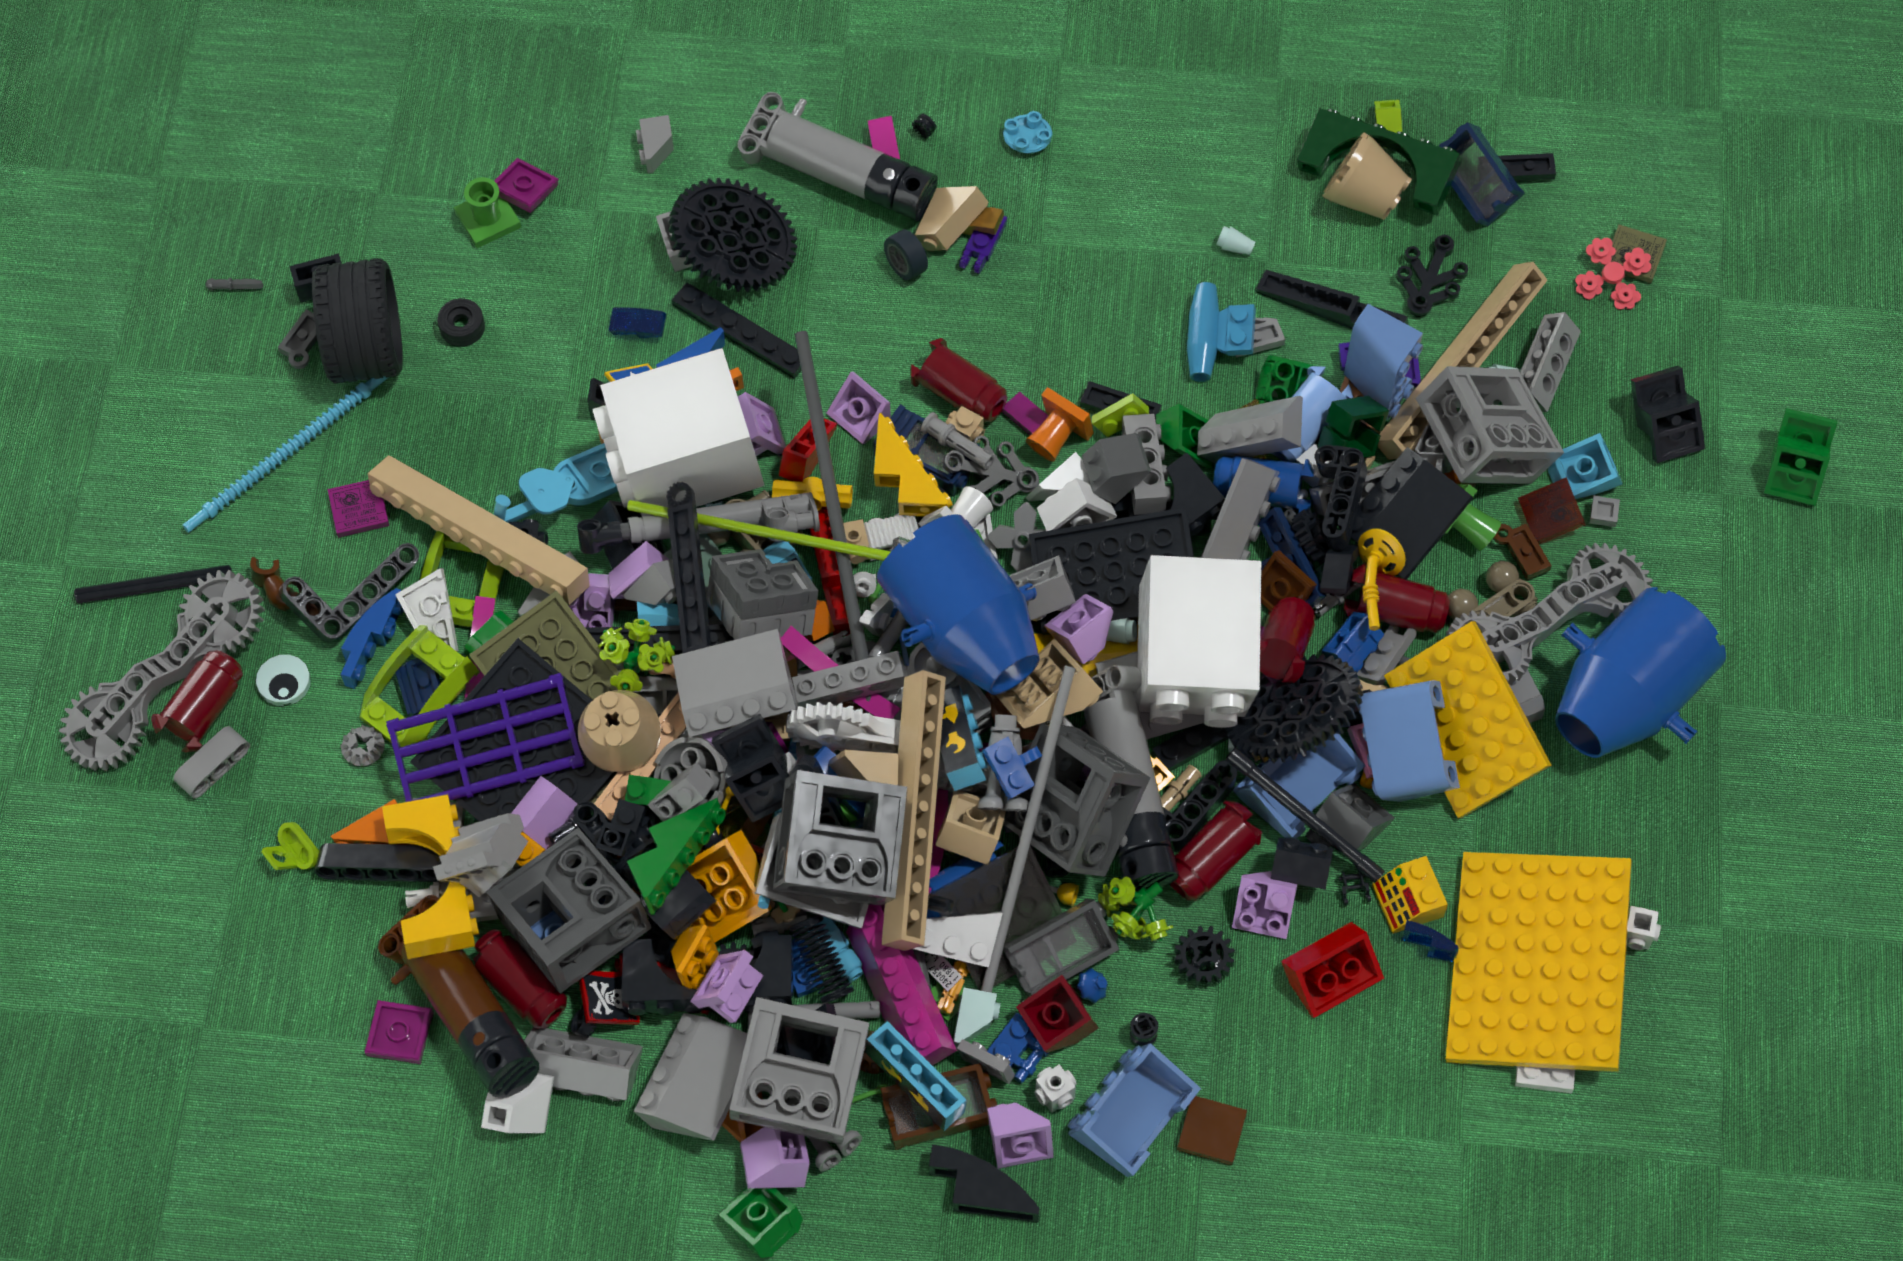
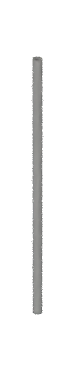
M1065 666L1034 783L1035 786H1033L1001 910L1003 913L990 964L986 968L981 991L992 993L1076 669L1073 667Z

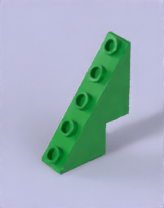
M717 798L650 827L649 830L656 848L627 861L651 915L664 904L670 891L679 883L681 876L688 866L693 864L696 855L708 843L714 830L724 821L726 811L721 808Z

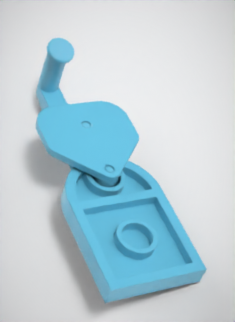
M605 443L561 461L554 471L537 468L523 474L519 479V488L528 501L507 509L511 504L510 499L505 495H498L495 498L494 515L507 523L517 522L537 512L551 514L565 508L567 504L587 505L618 492L607 462Z

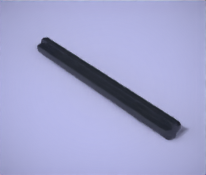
M222 565L80 587L74 590V597L77 603H85L188 587L190 585L195 586L199 585L198 578L204 582L207 581V573L216 578L218 570L226 575L228 570L232 571L230 565Z

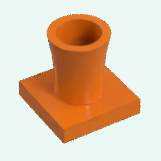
M1047 387L1041 396L1048 417L1026 439V443L1037 454L1054 462L1072 431L1087 441L1094 432L1089 413Z

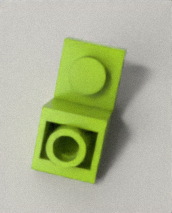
M1399 100L1374 101L1376 124L1382 125L1387 130L1395 133L1398 131L1402 132Z

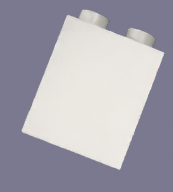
M723 348L600 385L606 405L594 408L593 413L600 436L605 443L607 462L624 508L627 507L629 500L668 507L667 490L677 482L687 483L694 490L696 507L765 486ZM680 491L676 495L675 500L677 502L684 500L686 491Z
M1150 556L1139 585L1137 668L1141 672V685L1137 689L1136 697L1139 711L1150 712V722L1160 725H1174L1182 723L1183 714L1204 715V724L1207 726L1225 728L1236 726L1237 717H1245L1259 692L1261 561Z

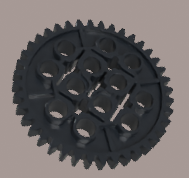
M709 178L706 184L701 180L698 185L692 184L690 189L686 188L683 194H680L675 201L668 224L671 225L668 232L672 233L670 241L675 242L674 249L680 250L678 257H686L684 264H692V272L699 270L700 278L708 276V283L716 280L717 287L720 288L724 283L727 290L730 291L731 287L735 286L737 292H740L742 287H744L747 293L750 292L752 287L758 292L761 287L767 289L769 284L774 286L777 280L781 281L783 276L787 275L797 253L795 251L798 246L795 242L797 237L793 236L795 229L789 228L792 221L785 220L787 213L779 212L782 206L772 205L775 199H765L766 192L759 195L758 188L755 187L750 190L748 183L743 187L740 186L739 180L731 184L729 178L726 179L725 183L720 178H717L715 183Z
M1312 654L1308 660L1304 655L1305 668L1303 675L1294 683L1282 682L1283 679H1275L1263 674L1260 677L1259 692L1245 717H1237L1236 726L1225 728L1232 745L1248 758L1252 757L1255 762L1261 759L1263 763L1269 759L1272 763H1275L1278 758L1283 763L1289 756H1291L1292 760H1296L1297 755L1300 753L1303 757H1306L1308 750L1315 753L1317 751L1316 746L1318 745L1326 747L1325 741H1335L1334 734H1343L1342 727H1349L1350 723L1348 720L1355 719L1354 712L1360 711L1358 705L1363 702L1361 699L1363 696L1361 689L1363 687L1353 667L1349 666L1346 661L1342 662L1341 658L1335 660L1332 655L1326 659L1325 655L1322 654L1317 659L1316 655Z

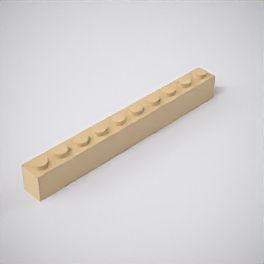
M1534 262L1513 265L1401 406L1396 417L1392 418L1383 431H1381L1378 447L1388 460L1398 459L1407 447L1414 451L1425 427L1429 424L1416 397L1447 366L1479 368L1547 282V278Z
M390 455L368 472L370 490L375 496L382 497L394 507L401 508L411 514L413 518L422 520L434 530L448 535L453 541L467 546L472 552L481 554L493 564L500 565L510 571L512 575L528 581L533 587L540 588L550 595L557 590L568 605L590 586L587 567Z
M925 670L904 677L898 746V785L907 787L896 898L885 904L882 945L903 951L924 946L945 695L946 677Z

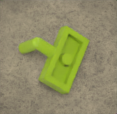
M1132 393L1093 415L1092 424L1104 435L1110 437L1122 430L1123 416L1149 414V407Z

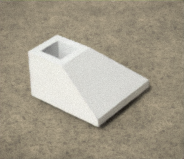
M538 1073L529 1086L510 1097L497 1098L488 1092L481 1128L506 1133H545L554 1076Z

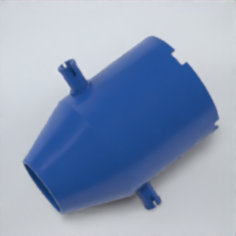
M947 515L920 527L913 532L915 538L905 546L899 543L889 553L877 573L878 583L911 627L901 632L902 641L905 642L910 639V641L905 643L908 647L922 642L938 664L993 695L1012 689L1035 670L1040 660L1027 606V601L1034 600L1037 596L1035 587L1027 590L1033 586L1031 583L1017 587L968 520L964 519L962 515Z
M1657 587L1647 588L1596 639L1593 637L1590 639L1574 623L1561 635L1579 650L1578 654L1580 655L1574 662L1555 716V722L1562 736L1581 753L1589 757L1598 758L1656 735L1662 728H1669L1685 744L1698 732L1679 716L1680 713L1678 711L1724 665L1726 650L1724 645L1719 646L1715 637L1718 632L1708 618L1693 604L1671 591H1668L1666 594L1657 592Z

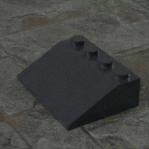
M1407 447L1359 505L1351 539L1358 544L1361 535L1367 530L1374 528L1382 529L1392 534L1402 545L1406 557L1405 566L1398 575L1403 579H1408L1471 502L1473 497L1427 460ZM1373 538L1365 541L1364 546L1366 548L1373 544ZM1382 541L1383 543H1385V544L1390 548V550L1392 551V553L1395 554L1394 551H1393V549L1390 547V545H1389L1388 543H1386L1385 541ZM1390 562L1387 567L1393 570L1396 564Z

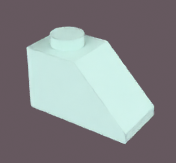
M963 988L953 1040L956 1049L962 1039L967 1042L971 1041L990 1028L992 1019L998 1020L1001 1003H996V993Z

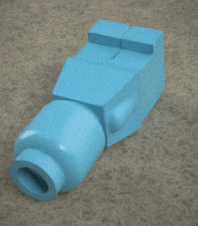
M823 917L824 920L816 925L825 923L826 926L818 931L829 930L821 937L832 935L825 942L834 941V943L827 948L837 947L831 953L838 952L839 955L833 959L841 958V961L835 965L844 964V967L838 971L847 970L842 976L848 975V980L853 982L864 973L861 969L862 962L855 952L849 949V941L834 920Z

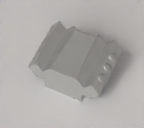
M507 813L458 828L460 836L451 838V847L445 855L439 856L442 864L433 867L437 881L458 882L470 889L478 897L486 893L492 885L514 866L528 843V840L521 835L524 826L520 815Z

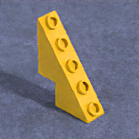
M879 413L874 466L875 486L899 488V515L926 516L944 506L948 508L953 506L946 492L942 493L939 490L935 477L931 473L927 474L923 469L924 465L917 454L913 455L906 439L902 435L898 436L895 432V426L891 419Z

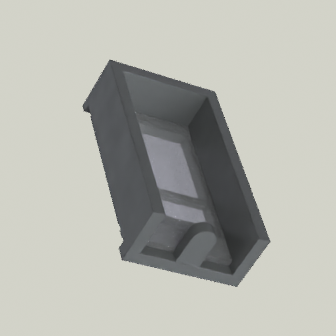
M1087 898L1017 939L1004 944L1003 951L1026 996H1032L1061 975L1068 979L1119 950L1116 943L1119 940L1118 936L1111 926L1108 927L1104 919L1106 912L1100 902Z

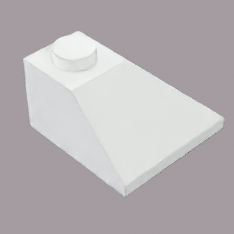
M1075 452L1025 498L1028 501L1046 500L1061 490L1067 482L1075 478L1090 484L1082 458Z

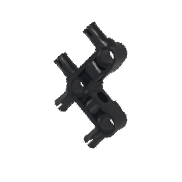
M582 801L575 806L573 813L567 818V822L549 833L548 837L552 844L579 828L596 847L604 822H608L607 816L593 802ZM654 812L644 818L638 836L622 858L616 859L614 857L617 855L597 849L620 876L627 878L637 892L640 891L627 861L656 848L649 828L661 823L662 820ZM585 817H592L589 820H582ZM589 878L585 882L587 886H592L596 883L597 879Z

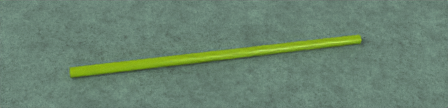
M629 500L627 509L630 511L668 518V507ZM697 513L698 524L880 561H884L891 552Z

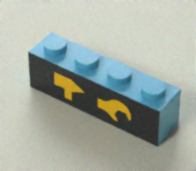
M959 685L945 690L940 744L945 771L955 791L985 781L984 769L988 768L983 752H979L983 745L978 732L975 733L974 731L978 729V724L974 714L970 713V710L974 709L969 694H963Z
M888 1021L866 1039L865 1053L943 1131L965 1113L967 1100Z

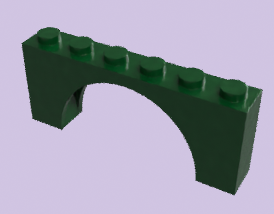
M1319 108L1297 157L1299 170L1322 177L1328 166L1340 155L1349 151L1364 132L1371 136L1381 147L1389 148L1399 153L1409 162L1417 177L1416 190L1413 196L1414 208L1438 216L1460 166V156L1456 150L1450 147L1441 148L1435 146L1426 139L1417 140L1411 138L1404 132L1398 131L1395 133L1389 131L1379 124L1371 125L1364 123L1358 117L1351 116L1349 118L1333 109L1324 110Z

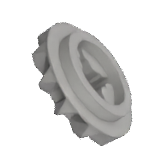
M362 724L361 727L351 728L347 735H343V742L340 746L344 758L349 763L356 766H367L376 762L381 757L385 744L381 733L377 732L374 727L370 728ZM357 739L367 742L368 752L358 747Z

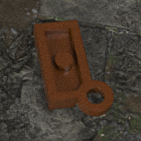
M1527 523L1514 529L1507 524H1501L1493 540L1498 544H1507L1510 553L1526 580L1551 570L1552 565ZM1505 531L1508 536L1500 537L1498 532Z

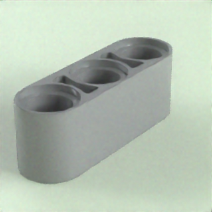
M226 726L176 771L173 779L191 797L198 798L246 755L250 748V743L231 726Z

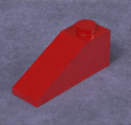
M824 418L829 442L837 428V423ZM811 419L783 450L779 476L789 481L803 482L805 478L811 475L818 463Z

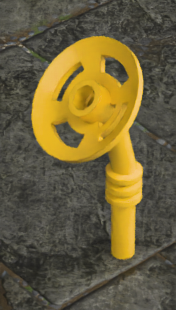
M1374 528L1364 532L1358 541L1359 555L1367 566L1365 585L1362 587L1363 601L1367 604L1369 629L1372 631L1380 629L1377 602H1379L1378 585H1376L1377 572L1395 576L1402 571L1406 561L1405 552L1400 542L1389 532ZM1373 538V544L1366 548L1364 546L1365 541ZM1382 541H1385L1386 543H1388V544L1390 545V547L1393 549V551H1394L1395 554H1393L1392 551L1390 550V548H1389L1385 543H1383ZM1390 562L1396 564L1395 568L1391 571L1384 569Z

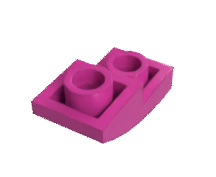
M892 116L868 120L872 148L900 159Z

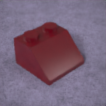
M1063 975L1016 1006L1046 1053L1074 1045L1099 1028Z

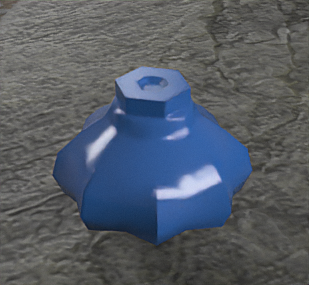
M1089 968L1085 973L1079 974L1077 989L1080 991L1082 999H1087L1095 1004L1099 999L1106 997L1108 984L1103 973Z

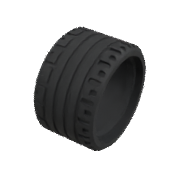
M379 258L370 259V261H351L345 264L319 265L312 276V298L318 346L327 378L336 384L346 383V381L354 382L360 379L363 381L370 380L371 378L380 379L398 376L403 367L402 336L396 292L388 263Z

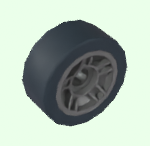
M903 229L886 238L884 242L885 255L890 266L902 279L910 280L927 270L928 259L921 242L912 232Z

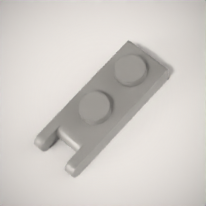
M1390 625L1384 633L1385 635L1379 641L1378 649L1369 655L1363 667L1358 671L1359 679L1372 685H1383L1386 681L1384 675L1396 667L1416 637V630L1408 628L1404 635L1397 634L1399 627Z

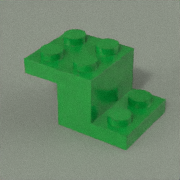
M1785 408L1771 456V468L1764 493L1816 506L1830 460V447L1837 427V420Z

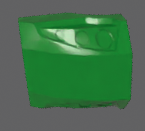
M1268 355L1261 369L1257 385L1256 405L1291 398L1309 376L1307 369L1314 365Z

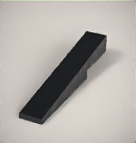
M1265 270L1256 288V292L1352 330L1358 317L1367 306V304L1360 302V296L1270 270ZM1375 307L1408 325V316Z

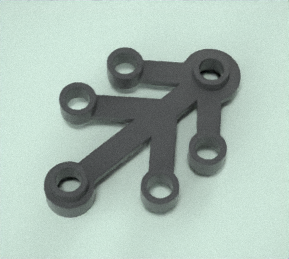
M983 435L977 436L972 442L977 444V440H981L984 443L983 449L995 456L992 465L985 470L977 463L965 460L963 454L955 450L947 453L942 459L943 468L949 473H956L962 470L988 476L976 486H969L982 493L1001 480L1013 482L1004 490L995 491L989 496L988 499L993 508H999L1004 505L1006 499L1018 491L1029 493L1039 485L1038 473L1031 467L1023 466L1014 452L1013 445L1008 441L1000 443L996 448V452L999 457L1007 459L1014 471L1003 467L989 446L988 438ZM1002 446L1008 448V454L1002 452ZM949 459L955 461V467H951L948 464ZM1023 476L1029 479V484L1023 483ZM994 495L1000 497V504L994 501Z

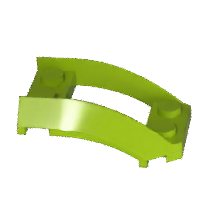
M436 531L420 580L437 571L445 548L466 552L472 551L462 543L453 541L441 531ZM489 559L479 596L495 598L496 602L505 568L493 564ZM449 596L453 623L472 627L475 600Z
M419 625L400 644L381 667L364 694L360 719L368 726L374 727L391 744L386 721L396 718L401 720L405 717L379 698V695L395 672L411 654L445 678L430 696L419 714L444 708V705L451 704L463 691L464 685L474 675L477 676L480 673L467 656L463 657L428 630L427 625ZM437 721L398 731L397 736L400 747L427 740V736Z

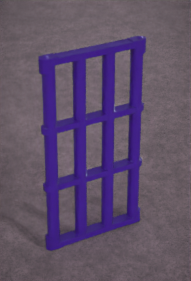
M561 673L550 675L548 679L505 691L500 689L497 690V693L455 705L446 704L444 708L401 720L396 718L386 721L405 795V802L447 794L449 801L465 796L470 798L473 797V794L519 781L524 783L526 779L569 767L574 769L585 766ZM558 687L562 703L510 717L507 701ZM500 703L504 719L457 731L455 715ZM562 713L565 714L568 729L517 743L513 727ZM444 718L448 719L450 734L400 747L397 736L398 731ZM507 729L510 745L464 757L460 742ZM571 739L575 755L523 768L520 753ZM454 744L457 760L406 773L404 757ZM513 755L517 771L470 783L467 768ZM460 770L464 786L413 800L409 784Z

